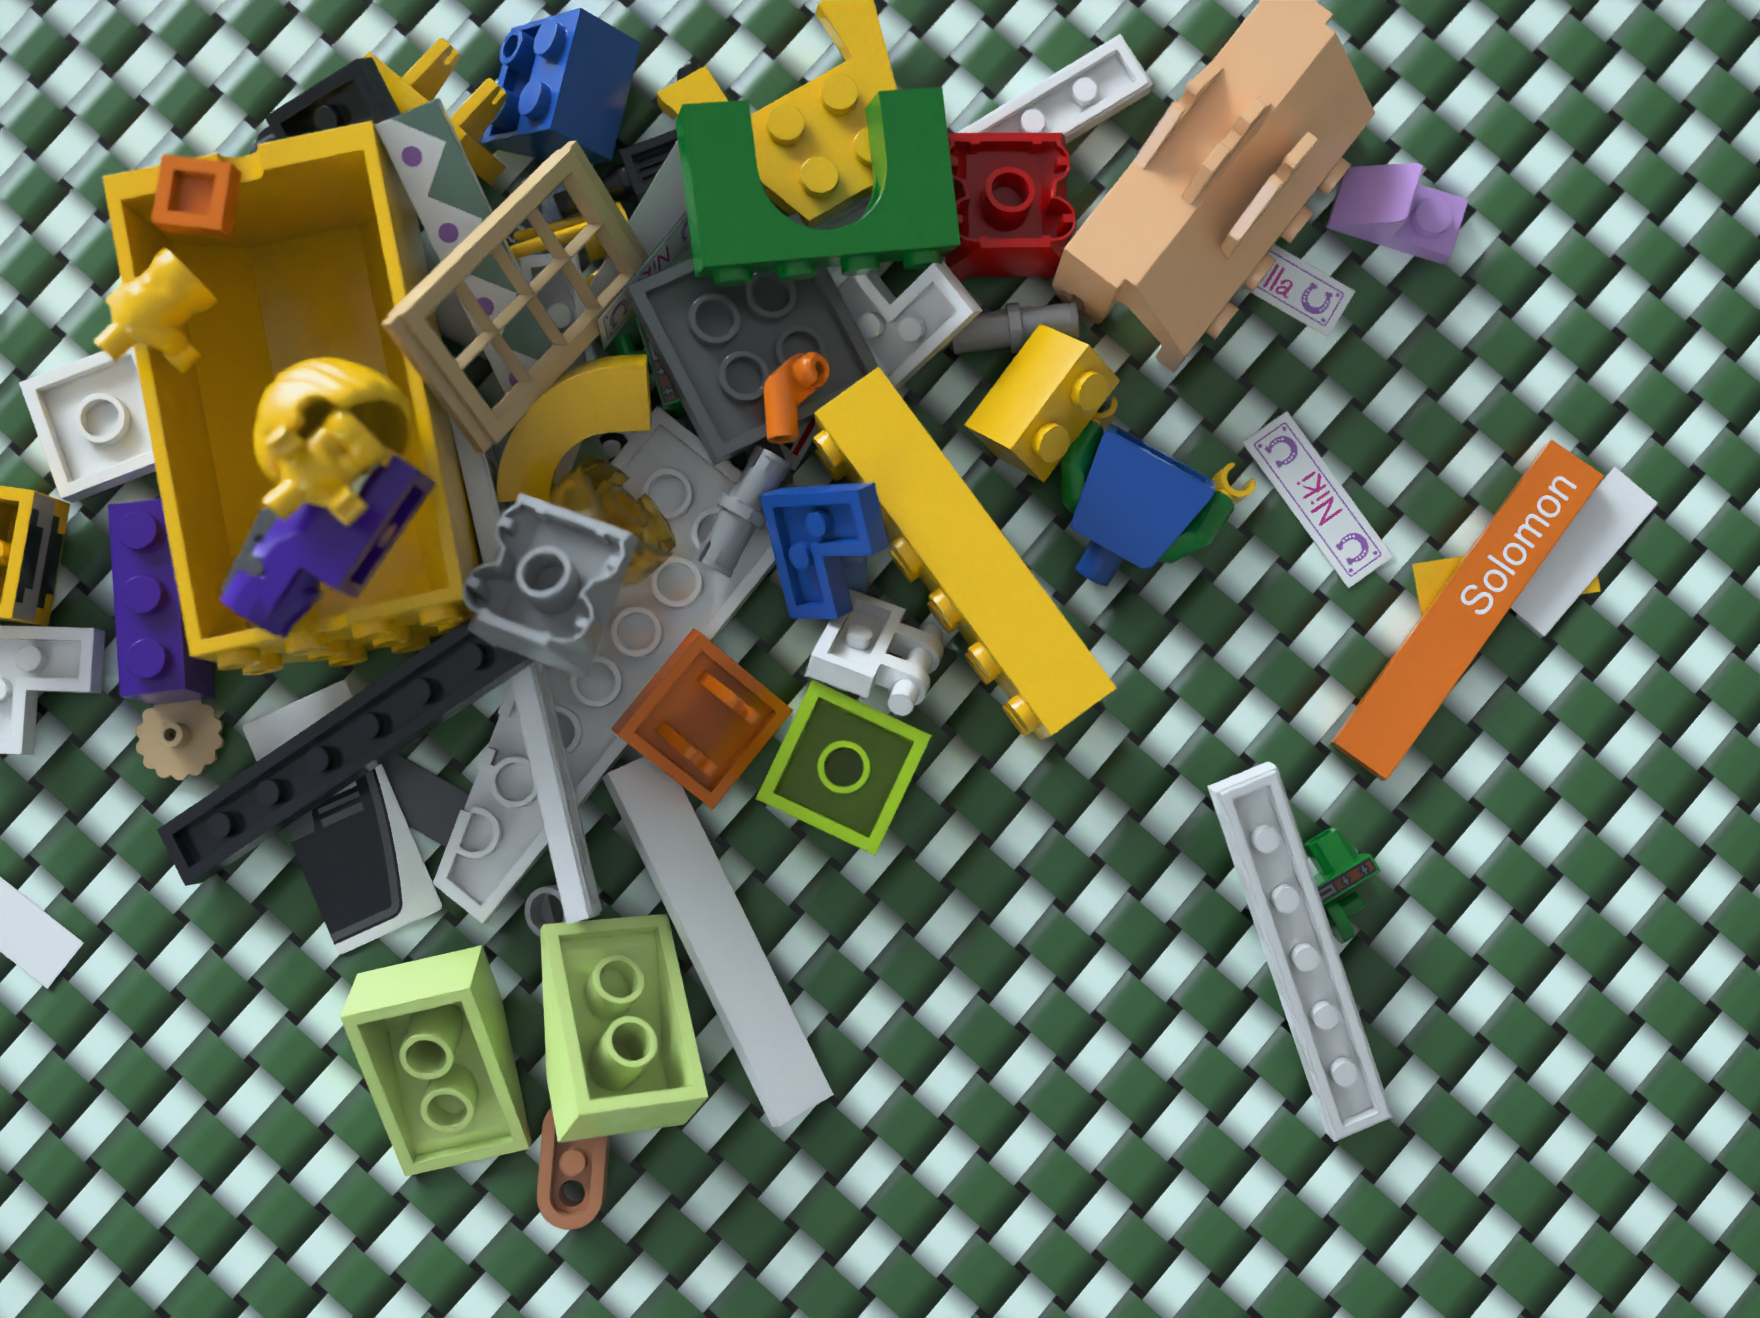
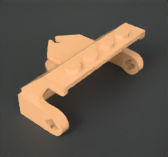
M1315 0L1259 1L1214 60L1189 81L1178 102L1174 101L1136 158L1064 248L1052 283L1054 292L1063 303L1076 302L1080 317L1099 324L1118 301L1122 302L1162 344L1155 358L1173 373L1205 333L1216 340L1239 310L1230 303L1232 298L1242 285L1254 291L1277 261L1267 253L1280 237L1289 243L1295 239L1314 214L1305 205L1317 189L1327 196L1352 165L1342 157L1375 115V111L1337 33L1327 26L1333 13Z

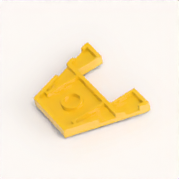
M823 0L817 3L816 16L845 59V62L751 114L758 174L764 191L769 199L788 215L798 212L802 222L807 227L813 228L872 194L873 170L865 108L878 91L897 90L874 0ZM706 65L657 92V104L672 120L678 117L682 104L728 101Z

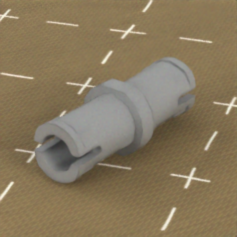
M1019 302L1007 303L1004 310L980 313L952 339L954 354L1009 348L1011 354L1018 353L1039 324H1043L1078 340L1079 319L1076 302L1021 308Z
M755 445L736 485L729 495L723 493L717 505L722 509L694 558L731 578L738 560L756 527L763 530L766 524L760 495L778 488L792 465L771 451Z

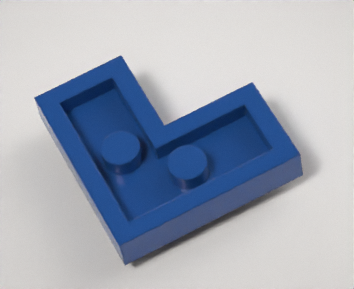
M875 482L776 488L760 495L789 618L838 619L853 611L841 556L874 555L889 547Z

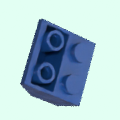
M577 8L511 28V32L504 39L500 49L502 67L497 82L508 93V98L486 129L482 144L492 149L547 160L556 150L563 148L568 142L577 141L591 164L612 161L641 43L583 8Z

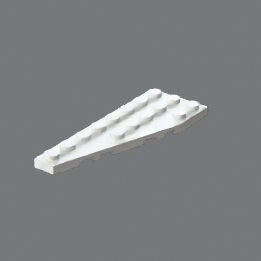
M659 406L652 411L651 431L635 432L577 503L574 511L629 531L639 538L588 676L576 679L567 672L545 664L579 809L603 780L602 777L613 768L630 746L611 730L612 726L693 628L713 643L776 565L767 524H765L763 530L756 527L738 560L731 578L694 558L722 509L717 504L723 493L730 494L742 472L727 460L714 465L702 441ZM511 682L508 684L498 710L500 716L489 745L484 747L476 769L479 771L464 810H460L432 883L482 924L490 921L549 847Z

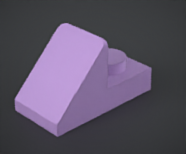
M1404 163L1350 167L1340 180L1326 228L1444 265L1452 257L1469 199L1418 184L1423 169L1421 164Z

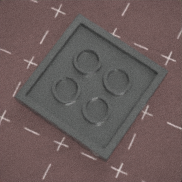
M798 212L788 216L789 219L804 225ZM693 258L627 286L625 296L714 465L767 441L763 393L764 383L789 357L797 353L817 352L827 360L830 368V376L827 383L817 388L813 394L797 406L799 426L815 419L814 412L879 367L827 267L816 268L817 276L805 280L779 281L777 272L752 274L753 282L749 284L715 287L713 277L695 279Z

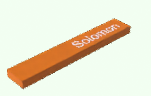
M1550 440L1547 442L1329 744L1379 780H1387L1601 482L1604 475L1555 441Z

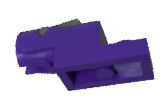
M394 455L387 466L381 465L377 467L363 483L359 492V498L368 508L349 526L344 525L328 508L304 503L284 522L269 508L262 509L222 587L224 594L220 601L258 627L277 637L280 635L285 639L292 627L324 595L318 590L323 582L336 591L358 599L436 483Z

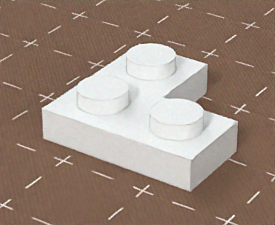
M942 261V264L932 263L897 298L876 272L844 276L841 273L840 266L831 275L877 365L897 391L983 311L944 261Z
M0 625V754L34 755L38 692L101 693L105 630L77 627Z

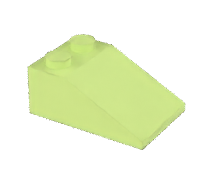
M668 914L577 921L566 924V922L543 924L540 929L546 1075L558 1143L684 1125L708 1098V1093Z
M480 945L358 973L340 1019L404 1176L530 1149L531 1136L504 1006L483 946Z

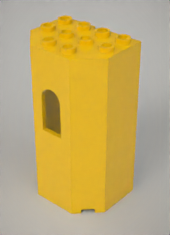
M368 121L257 144L258 150L255 153L243 157H226L218 153L194 157L232 162L242 172L231 239L166 232L151 222L160 165L103 176L122 284L128 285L149 269L154 258L165 248L184 264L218 299L212 307L206 311L195 313L179 328L186 336L188 342L202 355L185 373H181L163 356V350L141 343H136L133 346L190 657L217 662L218 670L242 668L243 675L246 676L276 672L284 669V664L328 660L329 667L348 666L367 661L368 650L391 647L393 654L423 650L430 645L429 637L446 634L473 616V612L463 599L462 587L471 571L482 565L483 560L450 417L381 325L388 318L387 315L429 274L416 210L374 123ZM434 309L425 319L441 340L436 310ZM320 358L341 359L367 367L385 376L401 390L408 400L412 413L410 425L412 433L409 447L400 455L386 448L388 457L380 463V466H387L392 457L396 455L426 475L436 485L358 599L336 591L323 582L318 590L324 595L292 627L284 639L280 635L277 637L258 627L220 601L224 594L222 587L236 557H239L259 512L264 508H268L262 500L278 486L263 473L257 461L254 447V431L258 417V408L266 389L274 383L283 371L306 360Z

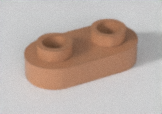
M552 1107L548 1110L542 1126L537 1204L542 1216L551 1225L564 1230H574L590 1223L604 1204L607 1191L611 1135L558 1143ZM569 1180L581 1183L585 1190L584 1199L573 1201L567 1198L563 1189L564 1183Z

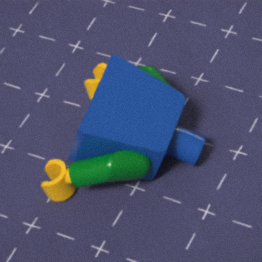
M1114 396L1109 409L1094 415L1060 460L1062 503L1067 510L1074 514L1070 528L1091 540L1075 568L1081 575L1102 586L1109 585L1124 559L1149 571L1157 561L1172 564L1208 546L1234 511V505L1250 495L1256 487L1254 478L1248 480L1239 491L1229 485L1227 475L1235 466L1233 462L1228 463L1211 479L1112 424L1118 405V400Z

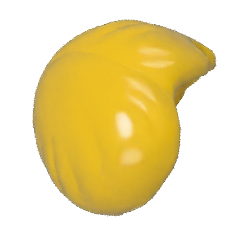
M320 358L298 363L280 373L263 395L262 402L258 408V417L254 431V447L257 461L263 473L275 484L280 485L283 479L279 459L265 446L264 440L284 422L301 439H305L321 425L326 414L335 405L345 407L385 449L389 448L400 455L408 449L411 442L412 432L410 425L412 413L408 400L395 384L385 376L367 367L334 358ZM372 468L366 470L361 475L370 473Z

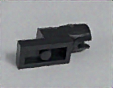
M373 57L353 60L266 115L265 118L269 126L262 130L252 142L248 155L258 150L257 144L372 121L376 125L399 115L400 112Z

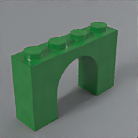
M942 87L878 91L865 108L873 170L872 196L862 218L847 226L834 229H816L801 225L785 216L770 201L758 174L749 100L682 104L676 119V130L695 279L713 277L715 287H732L753 282L752 274L777 272L779 281H799L816 277V268L841 266L842 275L856 276L879 271L880 262L903 261L905 270L927 269L932 263L942 264V257H945L961 245Z

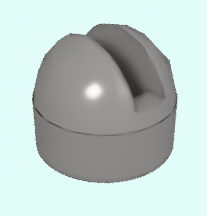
M557 884L534 890L526 901L524 910L526 922L531 931L539 937L543 924L566 922Z

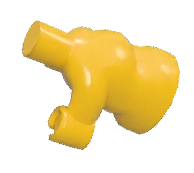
M163 248L144 274L128 285L123 283L105 300L111 307L113 323L94 342L115 362L136 343L159 348L164 351L163 356L181 373H185L202 355L188 342L186 336L179 328L195 313L206 311L212 307L218 299L184 264L167 249Z
M335 405L326 414L321 425L305 439H301L284 422L264 440L265 446L279 459L283 482L262 501L283 522L304 503L328 508L344 525L349 526L368 508L349 486L363 472L377 466L386 459L388 453L381 443L345 407Z

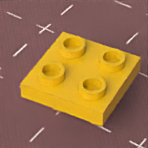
M439 38L402 78L370 51H368L364 58L373 57L400 114L434 100L459 62L461 54L444 38ZM488 78L449 119L475 174L492 186L506 166L481 146L478 141L507 100L508 93L493 79Z

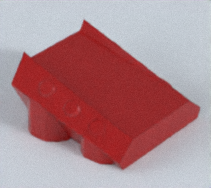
M948 133L961 245L945 256L946 265L960 282L968 277L1041 276L1045 281L1054 277L1063 250L1071 240L1076 228L1075 209L1067 201L1066 179L1070 171L1069 152L1066 150L1063 133Z

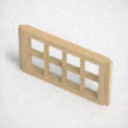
M570 141L563 148L556 150L387 315L388 318L381 325L475 451L485 453L493 444L500 442L527 413L529 407L536 399L552 386L600 334L597 324L598 317L645 262L648 255L577 141ZM561 184L588 224L565 248L562 247L537 208ZM526 218L553 257V260L529 285L501 245ZM594 235L619 273L597 299L571 260ZM490 254L519 294L493 321H491L464 282ZM560 270L586 307V310L563 334H561L536 297L541 289ZM453 291L482 330V333L456 359L453 358L425 319ZM525 306H527L553 344L528 371H526L500 333ZM489 343H491L518 381L492 409L463 371Z

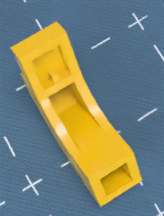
M648 354L608 356L584 362L566 370L552 386L543 392L529 407L527 413L514 425L508 438L498 470V502L516 501L518 494L523 493L557 506L555 489L556 467L562 457L573 446L588 437L602 433L651 431L652 409Z

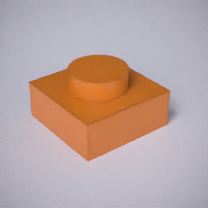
M162 154L151 222L166 232L231 239L242 172L232 162Z

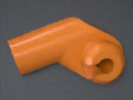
M817 352L797 353L789 357L766 379L763 393L768 442L778 444L799 440L797 406L813 394L817 388L825 385L830 376L829 364L821 354Z

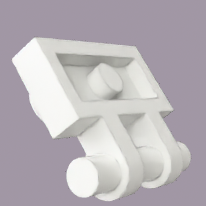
M849 589L853 611L838 619H830L811 654L805 676L827 683L839 691L852 692L868 698L874 684L887 688L890 694L887 703L889 709L897 715H908L914 706L924 700L930 687V677L928 674L937 669L944 652L942 645L943 632L939 627L932 624L924 625L921 629L903 624L906 609ZM889 652L901 656L903 659L892 656L889 654Z

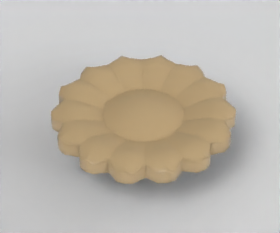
M203 699L154 705V708H148L143 712V722L135 729V734L139 738L136 744L137 753L144 756V766L148 769H155L157 776L161 778L173 777L175 780L184 781L190 775H202L207 765H213L217 762V751L225 744L221 735L224 723L216 718V708L213 705L205 704Z

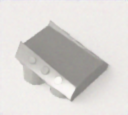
M519 493L514 506L504 511L495 527V536L499 547L493 562L482 564L473 569L462 587L463 599L473 612L467 630L493 647L499 646L567 672L576 679L588 676L639 538L629 531Z

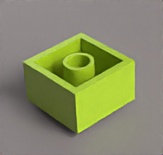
M812 679L756 799L876 856L932 735Z

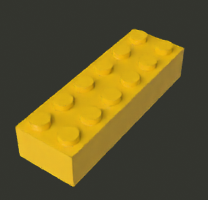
M879 367L814 412L817 435L812 437L818 447L815 450L818 459L836 482L844 476L850 484L875 482L885 530L892 540L889 542L893 549L889 552L891 558L910 583L917 578L922 580L931 593L928 595L930 601L926 603L929 610L948 634L956 628L970 646L967 648L968 652L964 654L969 665L985 685H988L993 680L997 682L1009 699L1002 705V708L1016 729L1024 737L1032 732L1039 741L1052 736L1117 688Z

